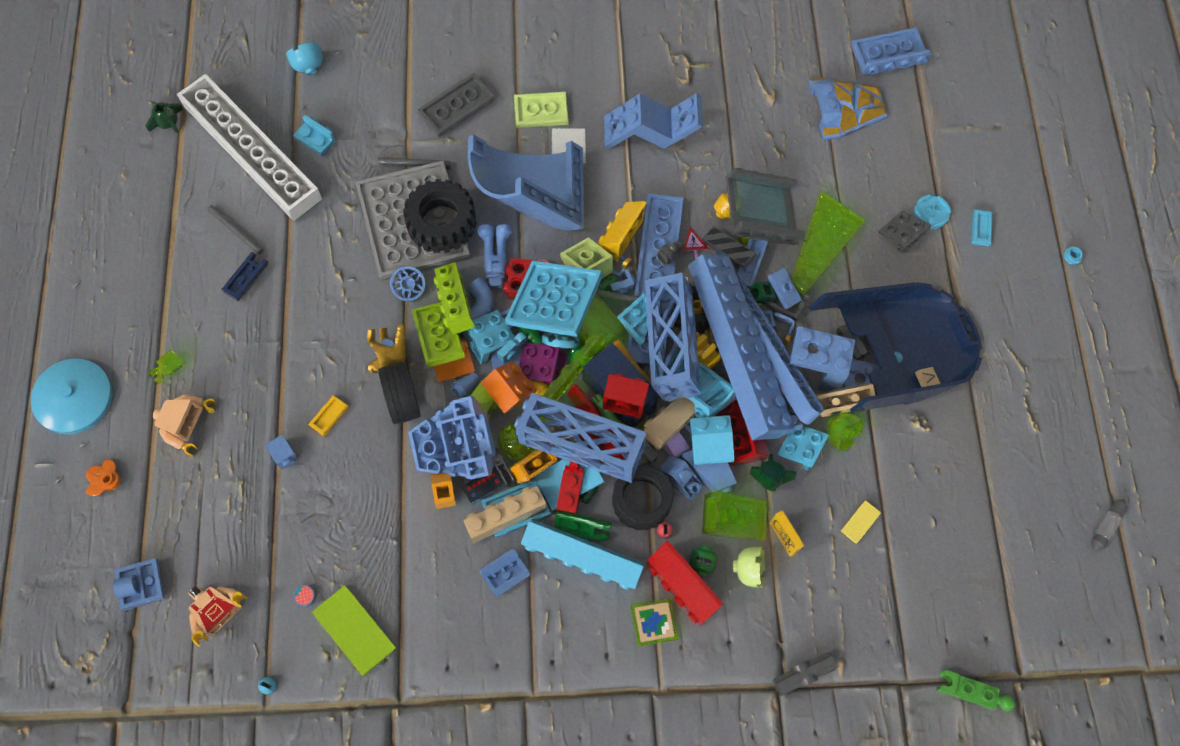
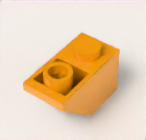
M430 473L436 509L456 506L452 477L444 473Z

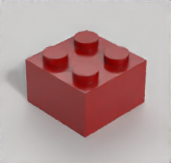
M609 374L603 396L602 409L641 419L649 383H645L644 380L639 378L628 379L622 374Z

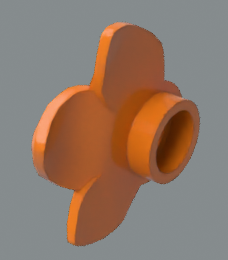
M105 459L102 467L92 466L86 471V478L91 482L85 491L88 495L99 496L105 490H115L120 486L121 478L116 473L117 465L113 460Z

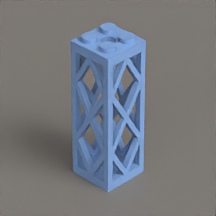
M683 273L645 280L651 386L663 401H674L676 398L681 397L692 398L695 395L701 394L693 290ZM670 302L662 316L661 303ZM675 304H676L677 306H676V308H675L673 314L671 315V317H670L668 323L666 324V321H667V319H668V317H669V315H670V313H671L673 307H674ZM681 312L682 330L677 337L671 328ZM667 336H669L674 345L665 360L664 342ZM678 348H679L681 351H680L679 355L677 356V358H676V360H675V362H674V364H673L671 370H669L668 367H669V365L671 364V362H672V360H673V358H674V356H675V354H676V352H677V350H678ZM684 358L685 372L676 374Z
M531 393L529 399H525L522 407L524 411L521 416L517 417L515 422L516 435H518L520 444L632 483L645 449L646 432ZM557 412H562L566 417L560 415ZM542 416L553 421L542 423L539 417ZM563 425L567 431L550 433L547 428ZM607 429H612V431H613L615 434L609 432ZM587 433H591L602 438L592 440ZM581 434L586 441H582L578 435ZM572 436L576 443L561 438ZM611 442L615 449L601 451L597 445ZM621 454L626 460H621L610 455Z

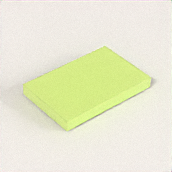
M566 92L514 95L516 128L569 125Z

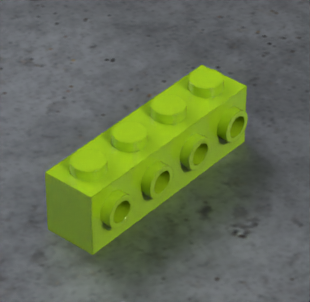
M456 262L434 269L436 277L433 279L436 287L439 288L437 295L440 302L442 301L440 308L443 315L446 316L443 318L446 328H450L453 335L474 328L475 325L464 282Z

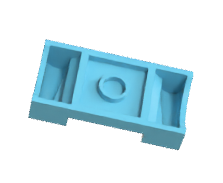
M680 349L677 350L671 364L669 365V370H671L677 356L679 355L681 351ZM684 358L676 374L685 372ZM699 361L701 394L688 399L695 403L694 413L697 418L714 417L736 400V395L731 384Z

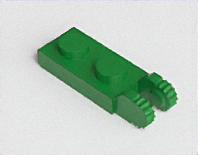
M558 510L554 527L578 537L609 541V533L601 530L595 531V528L611 530L612 523L603 519L597 520L596 518Z

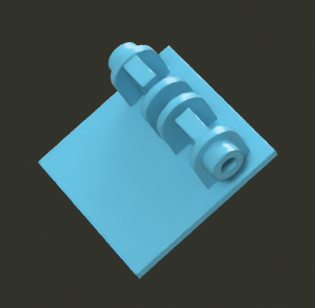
M803 426L800 430L794 429L787 435L777 456L800 463L802 468L808 471L814 466L829 434Z

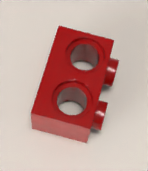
M511 258L510 265H506L508 282L504 281L503 292L507 293V300L515 299L518 290L513 288L521 286L533 260ZM518 269L523 270L521 273H516L515 271Z

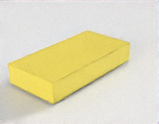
M865 500L841 529V532L857 544L881 512Z

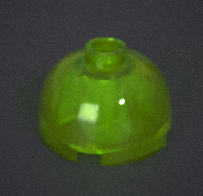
M846 412L837 414L835 417L832 416L826 423V434H828L829 443L841 452L848 450L855 443L851 441L855 435L860 436L864 427V421L860 417Z

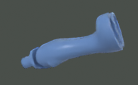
M488 224L480 225L477 228V232L484 242V268L489 288H503L507 265L506 241L512 234V227L507 224H501L496 227L497 255H494V228Z

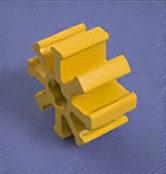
M696 332L698 360L712 370L721 361L722 357L720 353L715 351L717 346L714 343L711 345L708 343L706 335L702 334L700 336Z

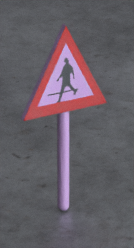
M690 227L682 252L694 251L695 259L699 257L697 251L708 250L709 248Z

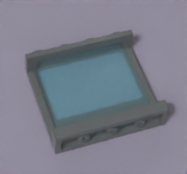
M734 168L726 176L733 236L788 245H796L804 239V231L794 229L789 189L797 183V179Z

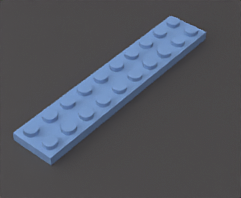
M648 193L634 296H641L643 293L646 295L645 280L675 274L676 262L662 265L656 255L663 245L679 241L684 198ZM670 302L661 303L662 316ZM648 331L645 341L641 346L629 334L627 350L638 365L650 366Z

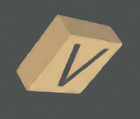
M933 367L920 369L915 372L921 387L940 384Z

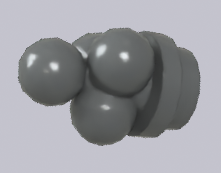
M677 240L674 243L663 245L656 255L658 261L662 265L678 261L680 257L679 252L683 250L684 244Z

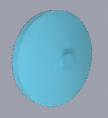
M77 358L63 360L46 369L35 382L30 400L32 412L43 426L53 432L60 434L80 433L96 425L105 416L112 402L113 388L110 378L97 364L89 360Z

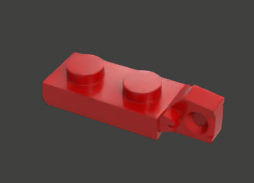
M570 461L569 466L565 465L556 510L577 513L584 478L583 468H579L580 465Z

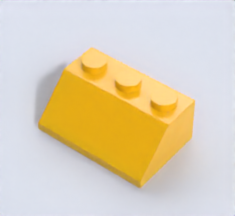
M645 201L626 202L622 208L619 207L615 214L614 222L610 221L605 236L601 235L597 244L613 256V260L617 263L644 221L647 204Z

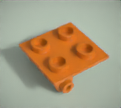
M465 338L460 339L465 358L434 366L438 383L468 375L472 372L475 373Z

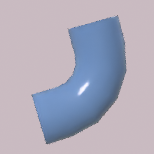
M479 277L468 287V291L475 298V305L470 308L473 320L491 313L494 306V297L491 289L482 277Z

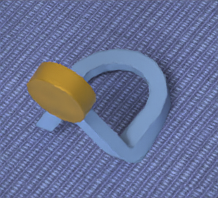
M621 256L620 259L624 261L621 273L613 270L611 274L614 277L620 279L624 275V270L633 264L630 257L625 258Z
M775 312L774 318L791 325L783 343L787 346L791 339L795 322L793 319Z

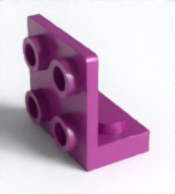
M525 343L519 366L524 375L531 381L546 382L551 389L559 390L567 355L560 347Z

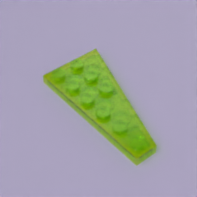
M822 191L819 193L791 277L796 290L803 295L808 292L866 221Z

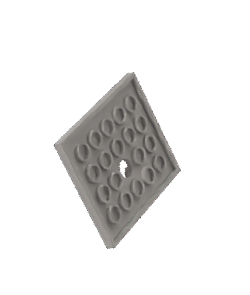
M444 161L355 181L380 280L391 277L397 269L404 266H411L421 270L470 257L467 243L465 245L460 244L459 249L455 250L453 248L447 253L445 251L434 253L432 249L430 251L424 250L423 245L419 247L410 238L405 224L403 209L405 208L404 203L406 199H409L408 195L410 192H415V187L420 184L423 186L429 180L431 182H435V179H441L444 182L446 179L449 180ZM445 206L435 207L427 212L426 215L429 217L426 223L433 226L446 225L454 220L457 212ZM405 270L407 273L413 272V270Z

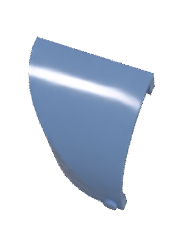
M474 134L468 137L470 174L476 186L483 193L546 226L566 231L584 228L583 147L573 141H569L566 143V152L550 155H522L493 148Z

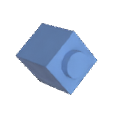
M283 435L265 445L280 469L292 466L298 459Z

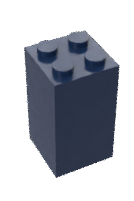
M611 343L583 366L582 380L596 395L601 393L602 396H604L609 374H622L628 379L639 378L644 380L645 383H649L641 419L614 412L617 418L625 425L636 427L642 422L643 416L646 414L650 415L657 409L656 405L659 402V395L651 386V383Z

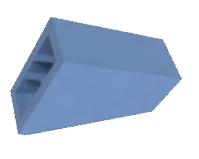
M693 450L681 454L680 459L685 461L697 478L716 495L720 493L726 495L734 491L733 488L737 482L728 462L694 465Z

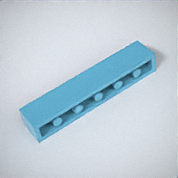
M531 519L528 522L521 544L528 551L536 552L537 550L544 553L543 556L548 559L555 560L557 558L569 567H574L575 565L582 568L581 571L586 574L592 575L595 573L600 575V579L606 582L615 581L620 583L619 586L627 590L636 588L645 564L535 519Z

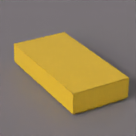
M332 395L308 425L325 437L349 409V406L335 395Z

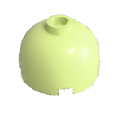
M763 546L747 547L739 553L738 559L733 561V571L738 574L739 580L746 586L763 588L765 577H761L765 571V552L762 550Z

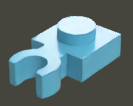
M522 332L518 333L513 340H510L497 352L498 359L503 364L506 361H511L516 356L517 349L527 341L525 339L526 336Z

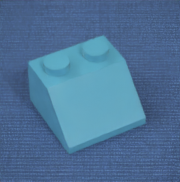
M730 415L690 419L694 465L734 462Z

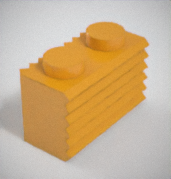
M535 450L511 466L509 470L517 483L522 484L557 462V458L554 455Z

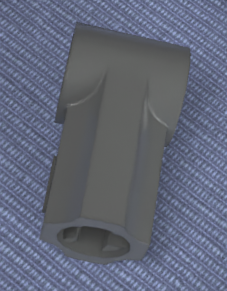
M847 325L837 328L838 336L855 339L854 359L860 360L870 354L871 351L862 336L852 335Z

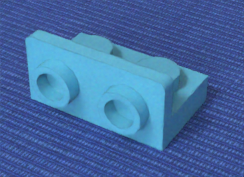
M304 115V124L293 135L294 139L323 157L336 142L333 136L334 133L329 127L320 125L315 118H309Z

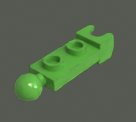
M942 670L940 672V676L947 680L948 685L937 687L936 691L991 710H996L997 704L1002 710L1007 712L1012 711L1016 706L1012 696L1007 694L999 696V688L961 676L949 670Z

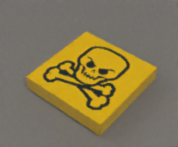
M784 511L776 513L769 523L789 556L792 557L804 547V543Z

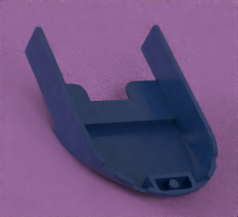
M915 282L824 293L809 306L810 311L839 308L849 332L857 337L867 336L880 369L874 370L869 374L870 383L874 386L875 396H869L850 409L851 413L918 402L955 388L973 377L981 364L982 358L979 357V350L982 349L981 340L972 318L963 306L960 308L953 301L954 297L944 290L938 291L932 288L931 284ZM894 352H900L903 355L902 362L898 363ZM933 367L940 384L921 387L915 372L920 369Z

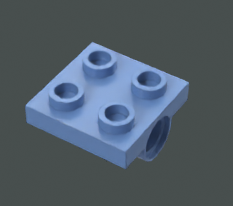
M154 558L114 570L116 580L113 581V589L116 597L119 598L121 610L125 611L165 599L158 559Z

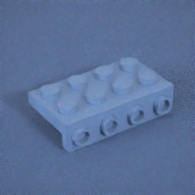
M917 27L853 40L851 43L863 76L875 75L883 71L889 72L897 68H907L916 64L922 65L928 62L932 54L930 50L925 49Z

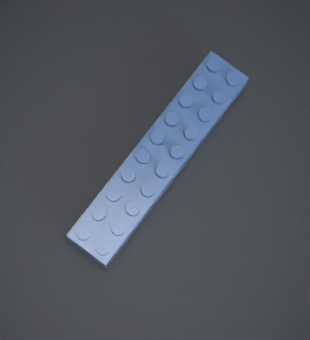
M700 255L688 265L751 439L780 438L795 428L772 371L771 363L766 355L764 345L759 337L758 329L754 324L751 311L746 303L745 295L741 290L738 277L733 269L732 262L729 256Z

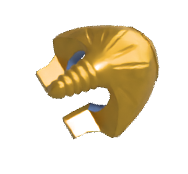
M399 324L397 327L395 339L388 337L387 327L379 328V339L388 346L375 340V329L368 330L367 343L372 346L377 355V358L368 365L370 373L379 372L378 369L384 366L405 362V334L402 324Z

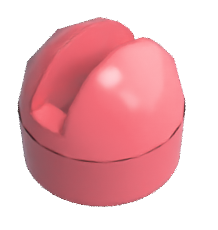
M662 522L657 527V534L662 539L669 538L673 533V527L668 522ZM663 525H667V534H664Z

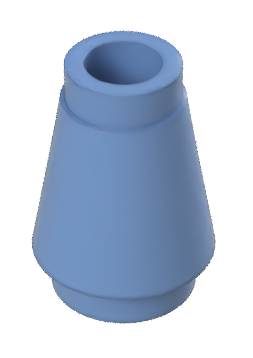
M472 372L455 381L451 390L459 399L467 397L480 381V378L476 373Z

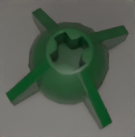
M153 101L151 103L153 105L151 117L145 125L147 130L150 132L156 127L162 129L172 128L178 133L179 130L175 124L178 120L177 113L183 110L182 106L179 103L167 104Z
M770 454L768 460L763 462L761 467L752 466L750 474L760 485L772 492H776V489L782 484L795 480L797 475L796 471L785 470L780 463L775 462L773 454Z

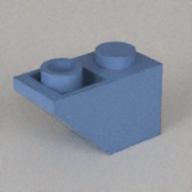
M670 455L659 468L669 477L673 487L691 501L704 487L688 464L679 458Z

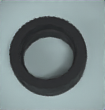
M399 362L378 369L382 390L393 424L421 417L407 363Z

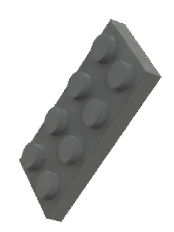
M472 73L417 109V111L436 135L440 137L493 102L495 96Z

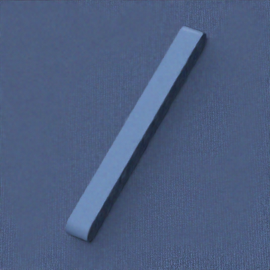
M717 251V252L714 254V255L727 256V255H725L723 252H720V251ZM733 266L741 290L745 295L746 303L751 311L754 324L758 329L759 337L764 345L766 355L771 363L778 386L800 421L809 425L824 411L823 406L798 366L789 364L791 355Z

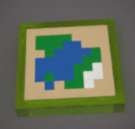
M671 598L630 605L637 647L679 640Z

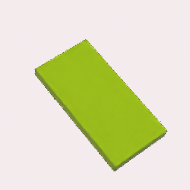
M442 302L411 310L427 368L465 358L458 333L453 335L451 329H447L444 324L443 318L446 316L443 315L440 308Z
M345 585L312 611L313 615L363 677L397 649Z

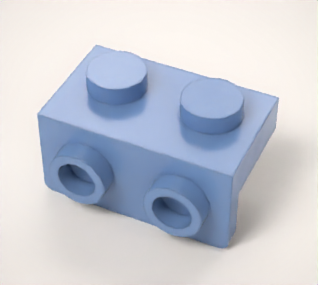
M514 548L479 570L495 597H498L530 576L528 569Z

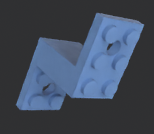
M639 93L604 116L605 147L611 149L635 134L666 149L703 127L702 96L696 93L673 108H669Z
M797 326L789 364L820 371L819 390L829 391L859 385L854 379L855 376H861L864 383H870L869 374L874 370L880 369L877 364L852 359L855 339ZM808 346H815L818 352L815 354L810 353Z

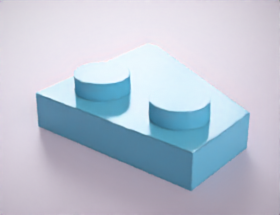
M644 293L616 318L640 346L644 343L648 331L647 304Z

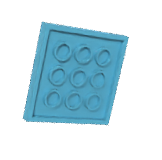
M532 261L505 318L506 324L577 337L603 277L602 271Z

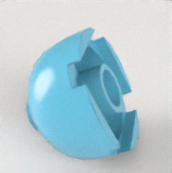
M315 42L298 45V50L293 51L292 48L286 53L291 67L297 72L306 73V75L316 73V69L323 62L322 49L320 44L317 45Z

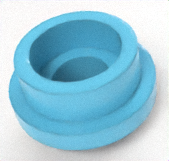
M1069 247L1064 251L1063 257L1067 263L1076 265L1081 262L1083 253L1078 247Z

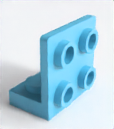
M498 310L473 320L475 327L462 333L480 365L488 361L491 352L502 348L515 338Z

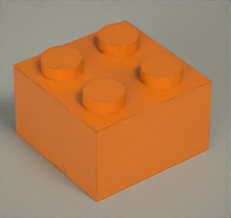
M514 361L494 369L480 382L504 414L523 404L525 399L530 397L531 393L537 391L533 382L524 375L521 367Z

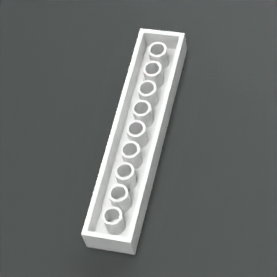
M206 74L177 94L183 107L293 221L322 200L318 188Z

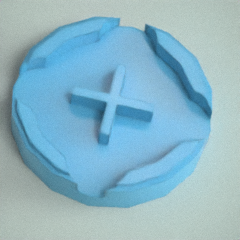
M931 194L922 196L914 207V216L930 224L931 227L929 229L943 227L950 218L951 208L948 202L940 196L936 197Z
M550 332L548 335L546 333L543 334L542 343L560 348L579 347L580 338L578 336L571 338L569 335Z

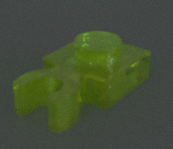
M170 349L156 361L159 366L150 369L147 374L151 378L158 374L154 381L159 384L164 380L166 374L171 377L185 363Z

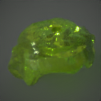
M510 423L499 432L498 446L508 458L519 462L535 449L519 443L515 423Z

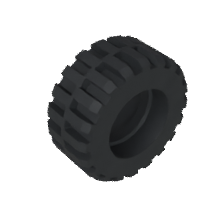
M435 179V182L429 180L425 182V185L422 186L420 184L415 187L416 191L410 192L408 195L409 199H406L404 203L405 208L403 209L407 231L410 238L415 241V244L419 247L423 245V249L426 251L432 249L434 253H440V251L447 253L450 252V249H459L460 244L465 245L469 241L468 237H472L476 227L475 206L472 197L469 196V192L465 188L462 189L460 184H452V181L447 179L445 182L441 181V179ZM445 206L457 212L454 220L443 226H433L423 220L427 212L435 207Z

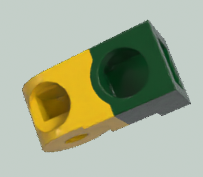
M759 281L748 288L759 306L767 301L776 299L774 289L769 282Z

